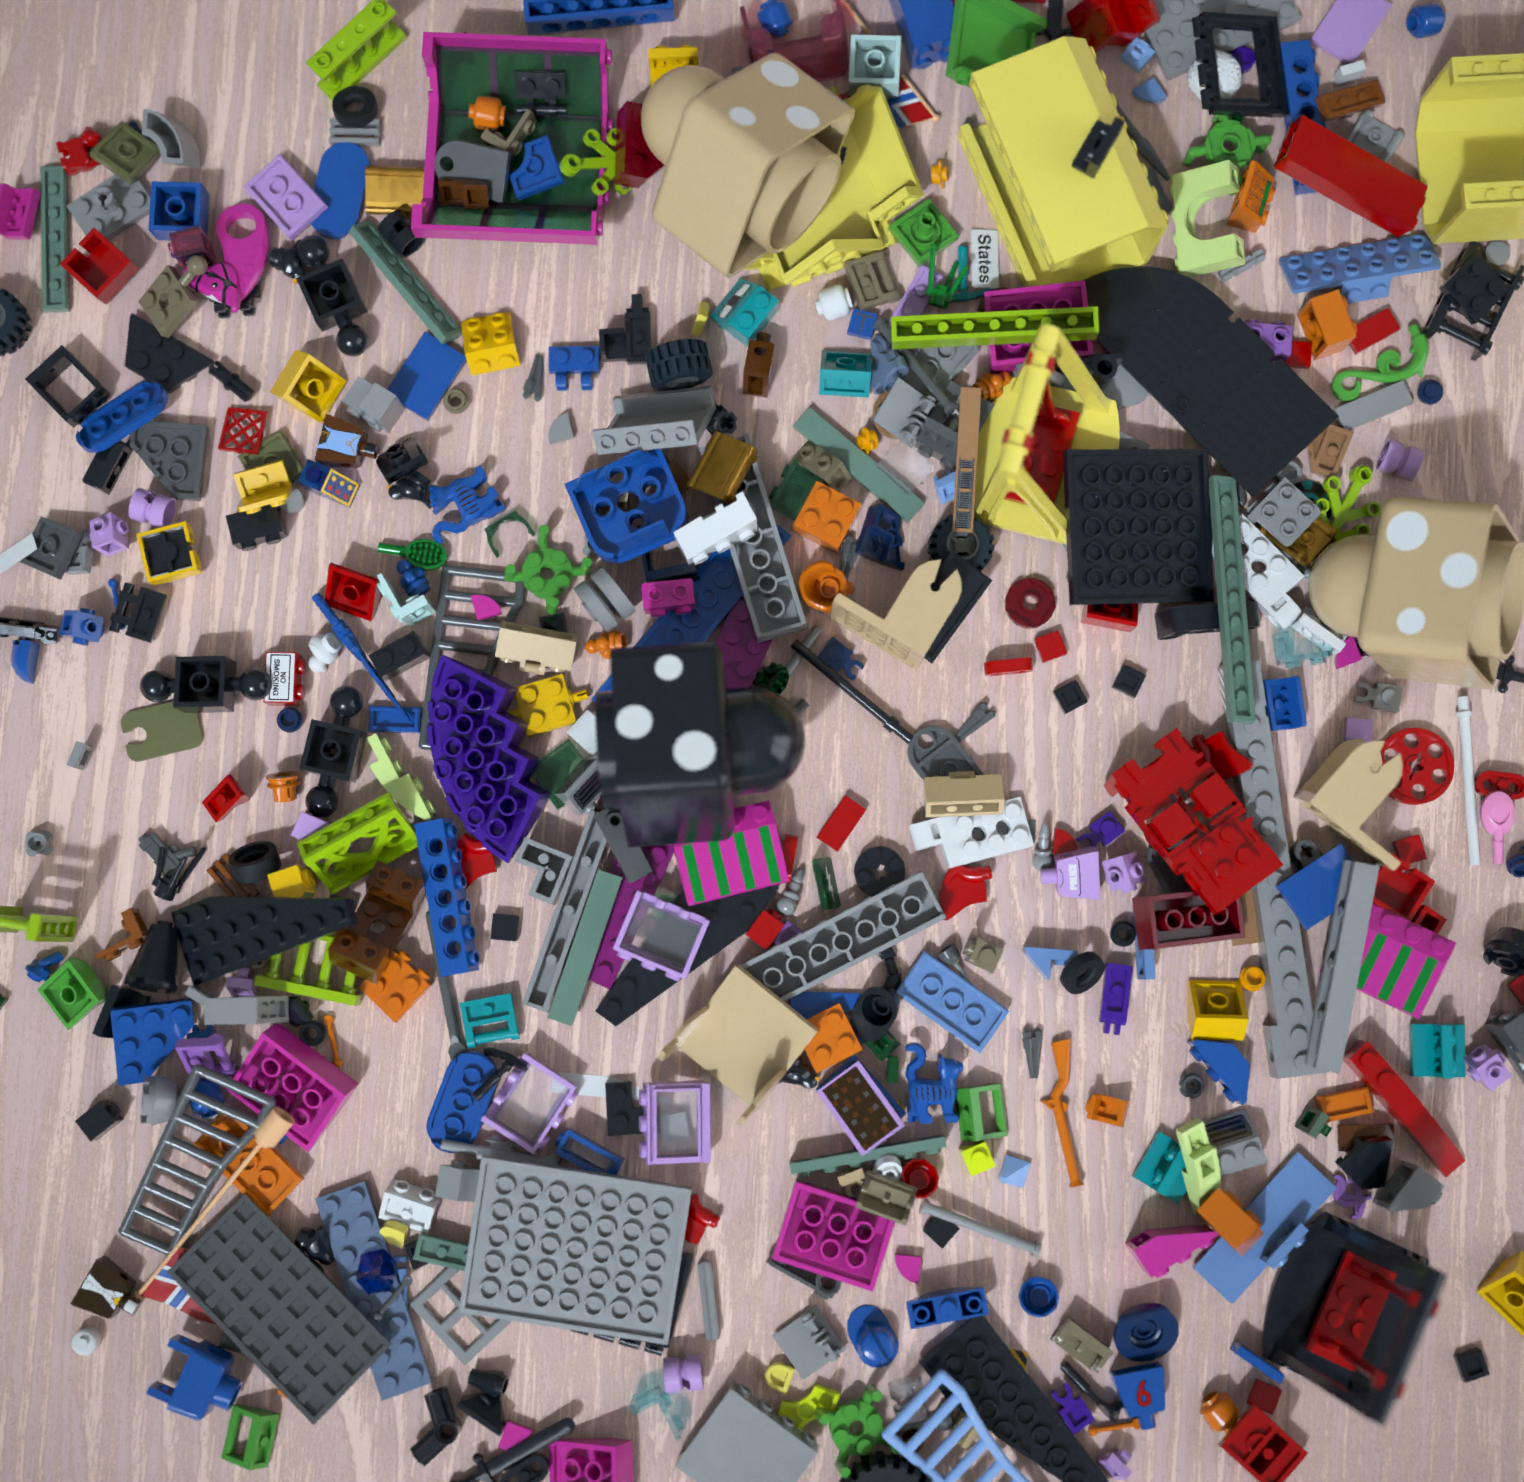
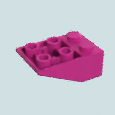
M1205 1224L1152 1228L1144 1230L1125 1244L1143 1272L1150 1278H1160L1170 1271L1169 1267L1176 1262L1181 1264L1192 1257L1191 1253L1196 1249H1205L1214 1243L1213 1238L1217 1237L1218 1233Z

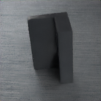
M117 442L106 450L96 452L82 482L110 495L132 450L124 444Z
M112 984L92 1034L104 1038H113L110 1008L149 1003L150 996L126 986Z

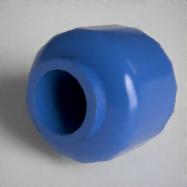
M769 0L759 6L761 10L757 13V18L765 35H774L777 39L789 33L788 28L793 24V19L784 1Z
M1437 3L1417 5L1412 8L1407 16V30L1415 38L1422 39L1435 36L1443 29L1445 13Z
M199 1078L194 1090L223 1103L225 1102L218 1084L205 1078ZM192 1100L188 1102L192 1113L196 1116H201V1118H210L219 1113Z

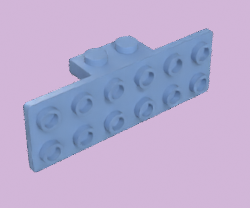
M1415 234L1279 258V266L1292 293L1296 294L1338 286L1340 294L1345 297L1347 304L1388 297L1392 277L1437 270L1441 267V262L1425 234Z
M1295 1152L1243 1210L1245 1212L1249 1209L1260 1220L1259 1222L1262 1224L1260 1229L1264 1235L1242 1257L1220 1236L1194 1264L1193 1268L1227 1301L1233 1304L1267 1266L1273 1270L1276 1267H1281L1289 1258L1287 1254L1294 1247L1298 1248L1306 1240L1305 1234L1309 1231L1304 1224L1336 1190V1187L1300 1153Z

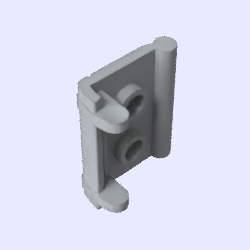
M1365 109L1347 140L1388 163L1405 135L1403 132L1394 131L1374 119L1373 112Z

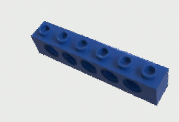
M523 0L524 18L528 35L675 21L673 0Z
M1310 39L1280 43L1288 105V115L1284 117L1286 133L1289 125L1298 119L1300 114L1307 115L1309 119L1326 128V122H1323L1315 98L1318 97L1319 75L1314 70L1316 55L1314 48L1311 49ZM1293 67L1300 68L1302 73L1295 71ZM1297 91L1304 92L1306 96H1300ZM1293 179L1295 195L1318 193Z
M440 818L416 823L414 826L425 881L440 977L479 970L480 955L475 947L474 939L476 932L471 924V904L466 896L467 880L462 873V853L458 848L456 838L458 835L457 826L453 818ZM439 840H441L443 843V849L441 852L438 849ZM444 865L447 868L446 877H444L442 874V868ZM448 891L452 894L451 902H448L446 897ZM452 916L456 919L455 928L451 925ZM456 942H459L461 946L460 953H457L455 949Z

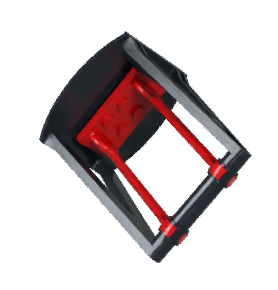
M1325 1211L1307 1227L1309 1231L1305 1234L1306 1240L1298 1248L1294 1247L1287 1254L1289 1256L1288 1260L1280 1267L1276 1275L1264 1316L1262 1334L1263 1357L1303 1376L1365 1418L1385 1426L1395 1401H1399L1404 1393L1407 1383L1404 1379L1430 1318L1433 1319L1437 1314L1441 1301L1438 1298L1448 1275L1429 1266L1427 1258Z

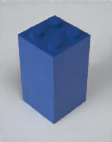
M889 0L910 69H925L935 62H947L954 15L952 0Z

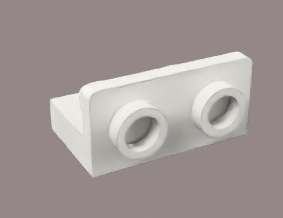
M1307 606L1303 608L1302 615L1291 625L1293 629L1331 656L1341 652L1346 645L1344 640L1347 636L1326 626L1315 611Z
M392 1179L384 1193L378 1218L387 1221H397L409 1226L411 1229L428 1234L436 1207L441 1198L435 1197L436 1192L431 1189L421 1188L404 1180Z

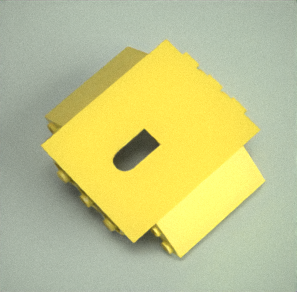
M869 84L862 85L857 88L853 96L843 100L855 109V115L842 147H847L844 162L841 165L839 179L832 195L816 220L790 247L779 253L773 254L769 252L743 269L759 270L768 292L790 283L793 288L810 282L811 277H816L823 273L826 276L844 269L845 262L874 254L878 250L898 243L888 230L891 224L890 220L922 198L924 193L882 87L870 86ZM837 87L828 88L829 91L839 97L840 93Z

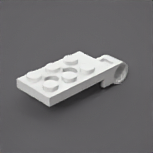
M1241 514L1239 516L1241 544L1246 545L1248 548V552L1242 555L1245 592L1254 601H1257L1258 609L1268 618L1271 624L1283 632L1302 615L1299 606L1287 593L1298 585L1305 576ZM1212 540V541H1211V545H1212V558L1214 559V548H1213V540ZM1259 561L1265 565L1266 570L1263 573H1255L1251 565Z
M1021 797L1005 800L1003 814L938 817L909 826L915 851L929 849L941 844L947 869L1034 846ZM1002 821L1007 824L1008 833L1006 835H1001L997 832V822ZM978 827L983 830L984 839L982 841H976L972 837L973 828Z

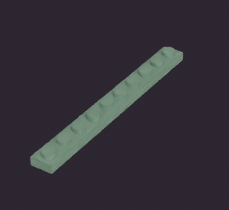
M1212 475L1208 478L1227 723L1252 724L1256 722L1237 486L1236 480L1233 477Z

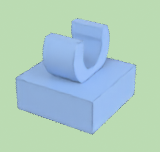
M1137 37L1122 53L1120 60L1139 74L1153 58L1156 51L1150 48V45L1144 40H1140Z
M946 470V476L938 479L937 476L933 477L937 497L942 505L954 499L956 471L951 473V471Z

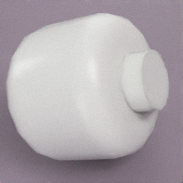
M88 1326L80 1329L72 1337L71 1344L73 1350L77 1354L84 1356L93 1353L101 1345V1334L94 1327Z

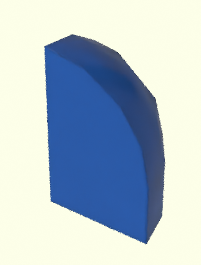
M13 640L11 665L15 674L23 681L33 684L40 644L29 640Z

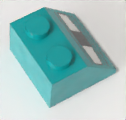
M739 279L709 318L748 347L749 341L755 340L757 333L761 332L778 312L779 300L760 285Z

